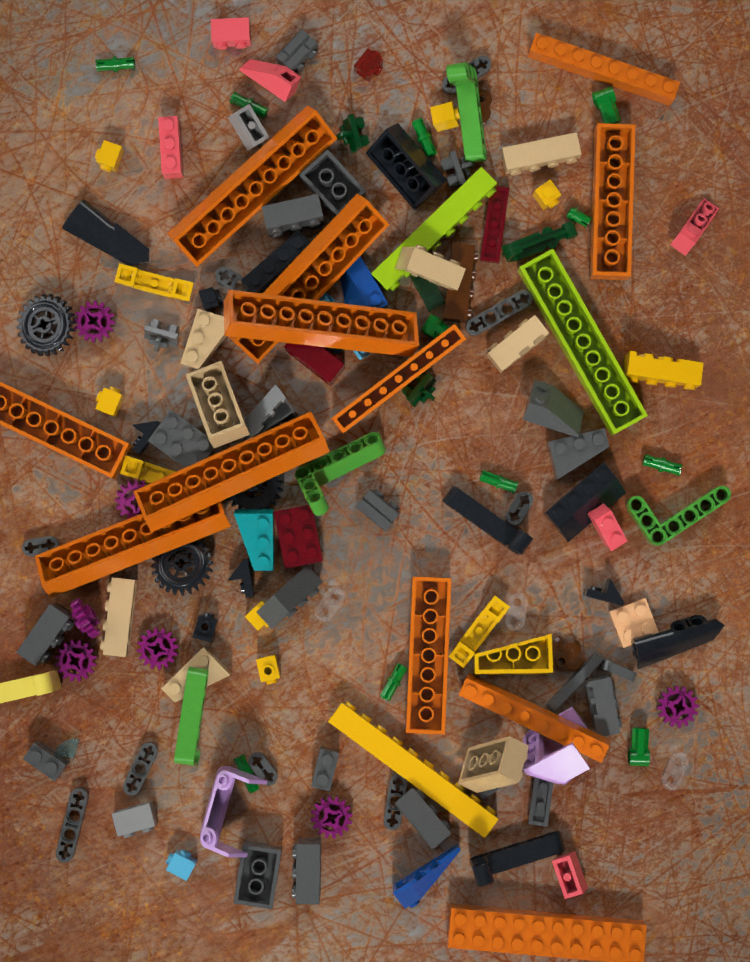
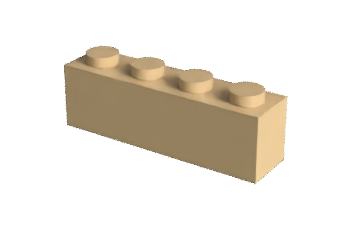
M577 132L503 147L501 150L505 174H511V176L519 175L524 170H529V172L538 171L541 169L540 167L548 166V168L557 167L559 163L563 162L572 164L577 162V159H580L582 155Z
M112 577V580L108 582L107 592H110V597L105 603V611L108 613L107 619L103 621L105 638L101 639L100 645L103 655L129 656L138 580Z

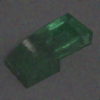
M409 276L428 312L445 303L436 284L428 282L429 280L419 276Z

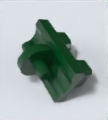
M354 114L347 115L348 118L342 121L343 125L339 127L341 132L336 137L337 140H343L344 145L349 144L352 154L366 147L370 141L367 134L359 135L358 130L364 128L363 117H354Z
M423 372L414 379L418 383L415 388L408 384L402 390L408 402L413 407H416L420 401L424 404L427 399L435 400L432 393L436 390L433 387L436 380L429 372L427 374Z

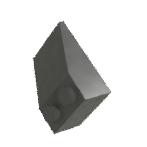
M535 380L528 396L523 420L578 437L584 411L553 385Z

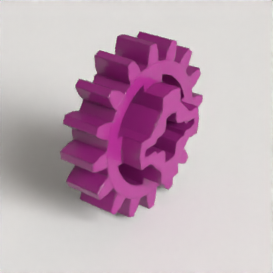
M94 301L93 305L86 302V308L80 306L82 311L75 312L78 319H73V321L77 322L78 325L74 329L80 330L78 335L80 337L84 336L85 341L91 338L93 343L96 342V339L103 342V336L109 338L108 332H114L111 325H116V322L111 319L115 315L113 313L109 314L111 308H105L103 302L100 306H98L97 301ZM91 310H100L97 313L90 312ZM90 316H91L93 319H96V320H97V323H98V325H99L100 327L95 326V325L93 324L92 319L90 318ZM107 318L106 327H104V321ZM92 331L100 332L98 334H90Z
M137 479L134 480V483L127 480V486L121 484L122 491H116V495L119 497H115V502L118 503L116 509H121L120 515L127 514V519H129L131 516L134 517L142 514L137 502L135 506L133 491L145 486V480H142L141 483H138Z
M80 598L71 602L70 607L73 612L71 616L77 628L82 633L86 632L91 639L101 634L98 627L100 621L94 609L89 604L85 605Z
M158 627L154 628V633L151 630H147L148 636L141 635L143 641L137 642L141 646L140 649H137V652L142 653L139 660L145 659L143 665L150 663V669H154L155 665H157L158 670L162 669V664L166 668L169 667L168 661L175 662L173 656H178L179 654L175 651L176 648H179V645L174 644L177 638L172 639V632L166 634L165 628L161 632H159ZM158 636L156 641L148 642L151 637ZM165 639L168 640L171 648L167 647ZM160 644V648L165 651L156 653V649L151 646ZM146 649L149 650L151 658L148 657ZM168 655L165 660L158 661L160 656Z
M71 640V645L64 643L65 649H58L61 654L55 656L56 659H59L55 666H60L61 668L58 670V673H65L63 675L64 679L70 676V681L73 682L75 677H77L78 682L82 681V676L88 679V672H95L92 666L98 665L94 662V659L98 658V656L92 654L95 651L94 648H88L90 643L83 645V640H79L76 644L75 640ZM74 648H80L84 652L79 653ZM67 655V662L64 664V657ZM79 657L78 664H73L75 658ZM89 658V663L86 667L85 662L86 659ZM76 669L79 674L72 673L69 670Z
M674 685V690L667 687V693L661 692L663 698H657L660 705L656 706V709L661 710L658 716H664L662 721L664 723L669 721V726L671 727L675 723L678 728H681V723L688 726V720L695 721L692 717L693 714L698 715L695 708H698L699 705L694 703L697 697H691L693 692L691 690L686 692V687L682 686L680 690L677 685ZM676 694L675 698L668 700L670 696ZM686 698L689 701L690 707L685 702ZM679 703L681 709L676 710V708H674V704ZM665 706L669 708L670 717L666 713ZM687 714L684 718L679 719L681 715Z
M328 795L327 801L322 797L321 804L315 803L317 810H312L311 812L315 815V817L311 818V821L316 822L313 828H319V835L324 832L325 838L332 834L333 839H335L337 833L343 836L342 830L348 831L347 824H352V820L348 819L353 816L352 812H348L350 805L344 806L346 800L343 799L339 802L338 796L335 797V800H332L331 796ZM330 804L337 805L339 808H332ZM323 808L325 814L319 819V812ZM329 813H331L332 815L337 814L335 816V821H333L332 819H327ZM345 814L344 823L340 825L339 819ZM324 826H331L333 830L327 829Z

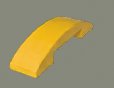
M120 263L114 281L115 283L144 292L188 302L194 285L193 282L165 277Z
M125 456L120 474L152 483L176 471Z
M494 595L448 657L464 668L510 606Z

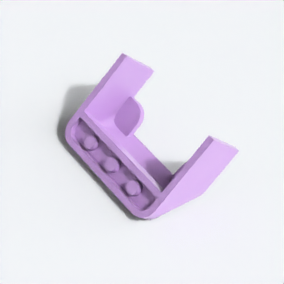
M573 706L558 714L587 728ZM529 730L523 737V743L529 745L528 757L523 766V771L526 775L564 785L575 776L590 769V766L573 742L564 746L533 730Z
M221 766L218 768L200 829V841L203 847L226 857H247L248 853L218 841L235 779L249 784L267 785L268 781L231 766Z

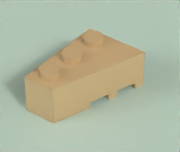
M420 245L402 247L394 269L399 271L405 270L412 273L415 277L419 276L429 280L428 282L450 290H458L466 268L460 266V262L452 259L450 261L444 260L443 255L436 252L430 254L426 252L427 248Z
M201 309L197 310L180 363L182 366L194 370L206 366L217 348L226 338L224 336L223 316Z
M536 315L529 320L525 319L522 321L516 331L513 332L511 330L503 336L504 340L500 344L496 342L488 348L490 352H488L487 357L500 373L548 336L549 332Z
M205 646L161 689L174 702H177L184 697L189 667L209 669L207 686L230 676L232 673Z

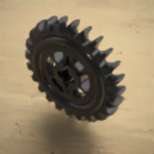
M42 294L40 298L36 295L34 301L28 300L29 306L23 305L24 312L19 311L22 317L17 318L20 325L16 329L21 330L18 333V337H23L21 344H26L25 348L27 350L31 349L32 354L38 353L39 356L45 354L50 357L51 351L52 354L57 355L56 348L59 351H64L62 344L70 346L66 339H74L69 332H76L75 329L71 328V325L77 322L70 320L75 314L68 313L72 307H64L67 301H60L61 297L59 296L54 298L53 294H49L48 297L46 294ZM46 311L45 316H37L41 312ZM50 312L54 314L55 317L51 318ZM37 332L42 333L41 338L36 335Z
M283 473L267 480V487L262 485V483L258 484L264 490L257 486L247 489L249 492H252V498L240 492L227 498L226 501L233 500L231 507L239 505L238 509H263V507L270 509V503L276 505L274 498L281 499L277 492L284 491V489L279 487V485L284 484V481L278 479L283 476ZM261 491L263 494L255 497L254 492Z
M198 539L152 558L156 562L151 565L152 569H156L152 572V575L157 576L155 582H160L159 587L161 589L166 586L165 591L167 593L172 589L173 594L176 596L179 590L180 594L184 596L185 590L192 595V588L199 591L198 584L205 586L203 579L210 580L206 573H213V570L208 566L214 565L212 560H208L213 558V555L207 553L210 551V548L204 547L205 542H199ZM179 552H187L186 555H177ZM190 554L195 557V560H189ZM175 555L176 557L174 558V560L170 561L172 556ZM169 569H175V574L172 575Z

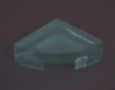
M80 739L64 741L58 746L55 754L74 759Z

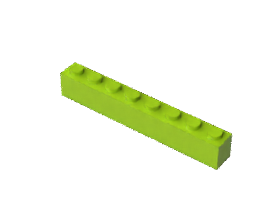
M480 167L371 273L373 278L387 292L398 288L401 284L399 281L404 276L408 278L412 274L405 270L399 271L394 269L402 247L420 245L427 248L426 252L428 253L431 250L436 251L442 243L440 241L445 236L449 238L456 231L454 228L459 223L462 225L468 220V214L472 210L476 212L483 205L481 201L486 197L490 198L497 191L495 189L497 182Z

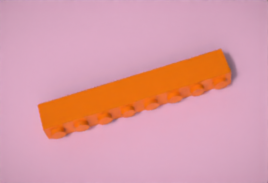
M539 33L535 34L528 58L671 106L680 85L679 81Z
M455 324L332 417V420L341 432L345 433L464 342L466 338Z
M470 673L460 690L459 696L564 746L573 742L581 754L602 763L610 746V739Z

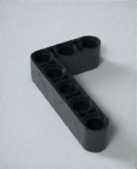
M454 485L442 500L447 506L517 555H523L533 540L527 533L521 529L513 528Z
M554 831L474 856L469 861L477 886L480 887L493 883V874L560 854L565 851L560 831Z

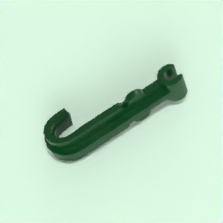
M573 221L561 225V228L553 230L551 227H545L542 234L537 232L502 246V255L506 258L507 262H515L544 251L546 246L549 249H554L557 247V241L565 238L566 240L577 237L578 233Z

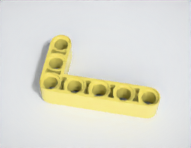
M58 670L0 683V703L34 695L39 696L62 689Z

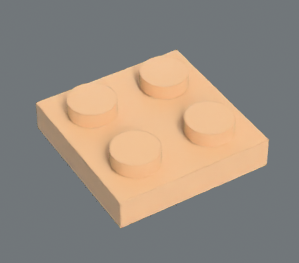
M646 598L609 611L622 648L632 645L631 640L633 638L649 633L652 635L659 633Z

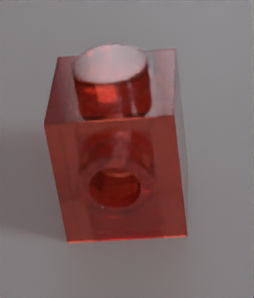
M367 48L354 65V72L369 83L374 76L377 77L383 70L381 54L376 50L371 51Z

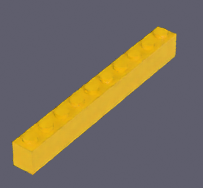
M343 701L328 720L330 724L485 838L499 820L496 816L497 811L489 805L484 807L480 804L481 800L474 794L469 796L464 792L466 789L462 785H459L458 782L453 784L449 781L450 777L443 771L438 773L433 769L434 765L427 759L422 761L418 758L419 754L412 748L407 750L402 746L403 742L399 738L388 736L386 734L388 731L379 724L377 727L372 724V719L368 715L357 713L355 711L357 708L348 701L346 704Z

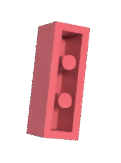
M177 116L158 117L162 175L164 179L184 178L180 121Z

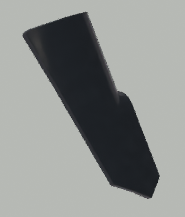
M84 199L79 202L62 226L63 230L128 266L149 262V248L120 225L112 222Z
M693 615L672 622L669 630L633 638L631 640L632 652L638 662L637 669L713 641L725 625L716 618L707 621L702 615Z

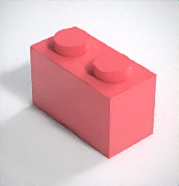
M249 17L211 19L213 48L225 50L228 47L244 49L247 46H251Z
M605 504L587 513L603 544L610 551L628 542L612 511Z
M575 851L559 855L552 860L565 899L583 894L588 889Z

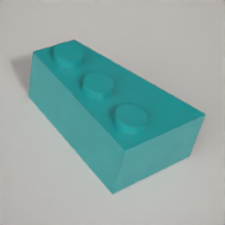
M235 509L234 516L254 571H273L275 566L274 509Z

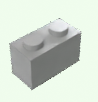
M250 104L228 117L247 151L269 138Z
M152 801L116 810L112 813L117 837L122 835L124 838L135 835L134 832L142 830V833L154 830L153 827L158 823Z

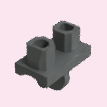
M455 151L449 152V156L440 160L443 171L452 168L454 171L453 175L446 177L449 188L457 186L460 188L466 182L463 171L466 177L471 176L469 169L474 167L473 162L467 163L465 157L460 158L462 164L460 165Z
M152 319L149 325H145L144 338L149 339V344L155 345L154 351L159 352L161 347L167 349L168 345L177 348L179 344L178 326L170 324L167 331L162 330V322L156 319Z

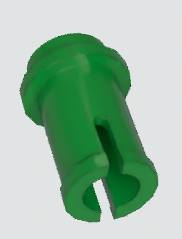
M571 207L566 217L569 218V221L572 219L586 228L592 217L577 210L578 207Z

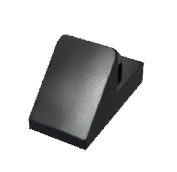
M153 421L133 424L132 426L142 432L143 436L136 438L133 443L135 447L132 450L142 455L150 444L149 438L161 422Z
M249 558L243 559L228 581L243 579V583H240L241 593L245 594L246 598L254 597L255 594Z
M607 578L604 593L601 592L602 588L591 586L590 589L585 588L583 596L621 606L624 604L610 578Z

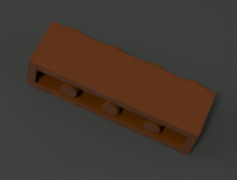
M454 242L452 244L450 259L460 262V266L466 268L458 290L447 289L443 321L466 323L467 318L471 319L472 307L468 306L469 300H473L474 295L471 281H475L476 270L473 269V263L478 260V251H475L476 245Z

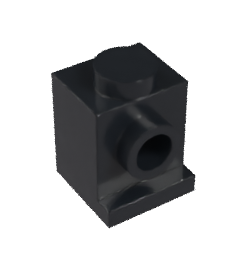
M213 287L198 291L205 311L212 312L224 308L219 289L215 290Z
M204 612L203 615L200 614L192 638L213 642L219 619H216L215 615ZM204 623L209 625L208 630H203L202 625Z

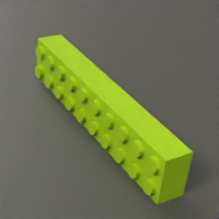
M554 249L520 266L518 269L520 277L528 291L532 294L537 307L609 434L613 436L647 417L645 409Z

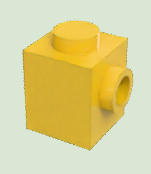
M452 101L430 107L433 125L437 132L459 126V108H455Z
M104 140L101 148H98L96 151L95 159L101 170L117 172L125 151L122 146Z
M550 179L534 191L533 197L544 211L548 207L551 209L559 203L561 193Z
M111 386L109 389L103 388V391H99L96 401L98 403L95 409L116 417L125 396L120 394L121 390Z
M263 600L245 616L257 630H260L263 626L268 627L267 623L257 614V611L265 604Z
M276 654L256 659L261 682L266 681V685L277 683V679L281 677Z

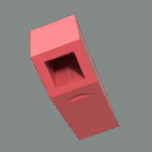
M252 59L248 60L239 69L284 102L295 94L301 79L300 75L287 66Z
M704 198L670 245L686 256L703 234L719 208Z

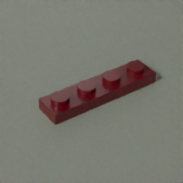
M497 186L495 188L497 191L488 200L480 262L499 264L510 188Z

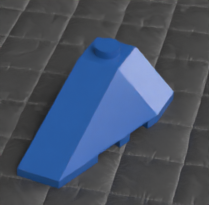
M360 256L340 277L345 304L387 309L389 304Z
M458 844L392 885L393 894L405 909L407 907L413 908L420 903L419 900L461 851Z

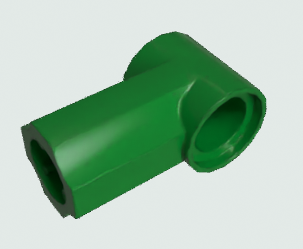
M610 86L593 92V102L595 107L599 109L603 122L606 124L621 123L622 120L615 104L616 97L613 88Z
M430 314L420 331L426 336L435 339L450 327L445 325L437 316Z
M632 727L631 748L628 750L629 766L649 767L648 728Z

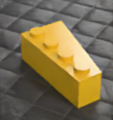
M629 351L624 356L623 372L629 383H638V380L646 381L647 385L664 383L665 387L676 388V385L684 386L683 389L695 390V387L701 386L704 364L702 362L677 359V362H675L673 358L666 356L654 359L653 354L645 353L636 356L637 352Z
M552 634L474 654V675L552 674Z

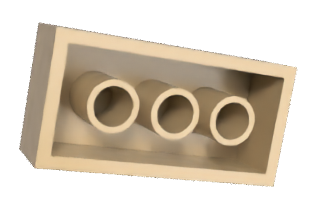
M222 361L185 374L213 448L250 435Z
M508 736L469 747L458 784L478 793L519 783L523 776L522 770L524 762L528 757L529 745Z

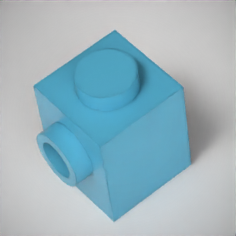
M177 849L174 854L170 853L166 864H168L166 871L187 881L198 860L191 857L192 854L184 849H181V851Z

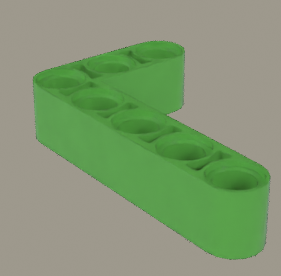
M468 62L447 65L448 81L455 85L457 90L465 160L467 163L486 161L487 155L476 69Z
M371 432L296 470L295 477L314 515H323L329 509L320 486L382 456L386 452V447L379 433Z
M726 486L715 487L662 523H659L645 500L640 496L630 497L626 501L625 507L646 540L651 545L658 546L666 543L726 503L731 497V492ZM718 490H722L724 492V498L722 500L718 499L716 496ZM633 500H637L640 503L638 510H634L631 507ZM703 500L709 504L706 511L700 506ZM686 511H690L693 514L691 521L685 519L684 514ZM645 515L650 518L648 526L642 524V517ZM671 521H674L677 525V529L674 532L670 531L668 527ZM656 531L661 535L659 542H655L652 538L653 533Z
M188 668L174 763L198 767L200 758L198 741L209 669Z

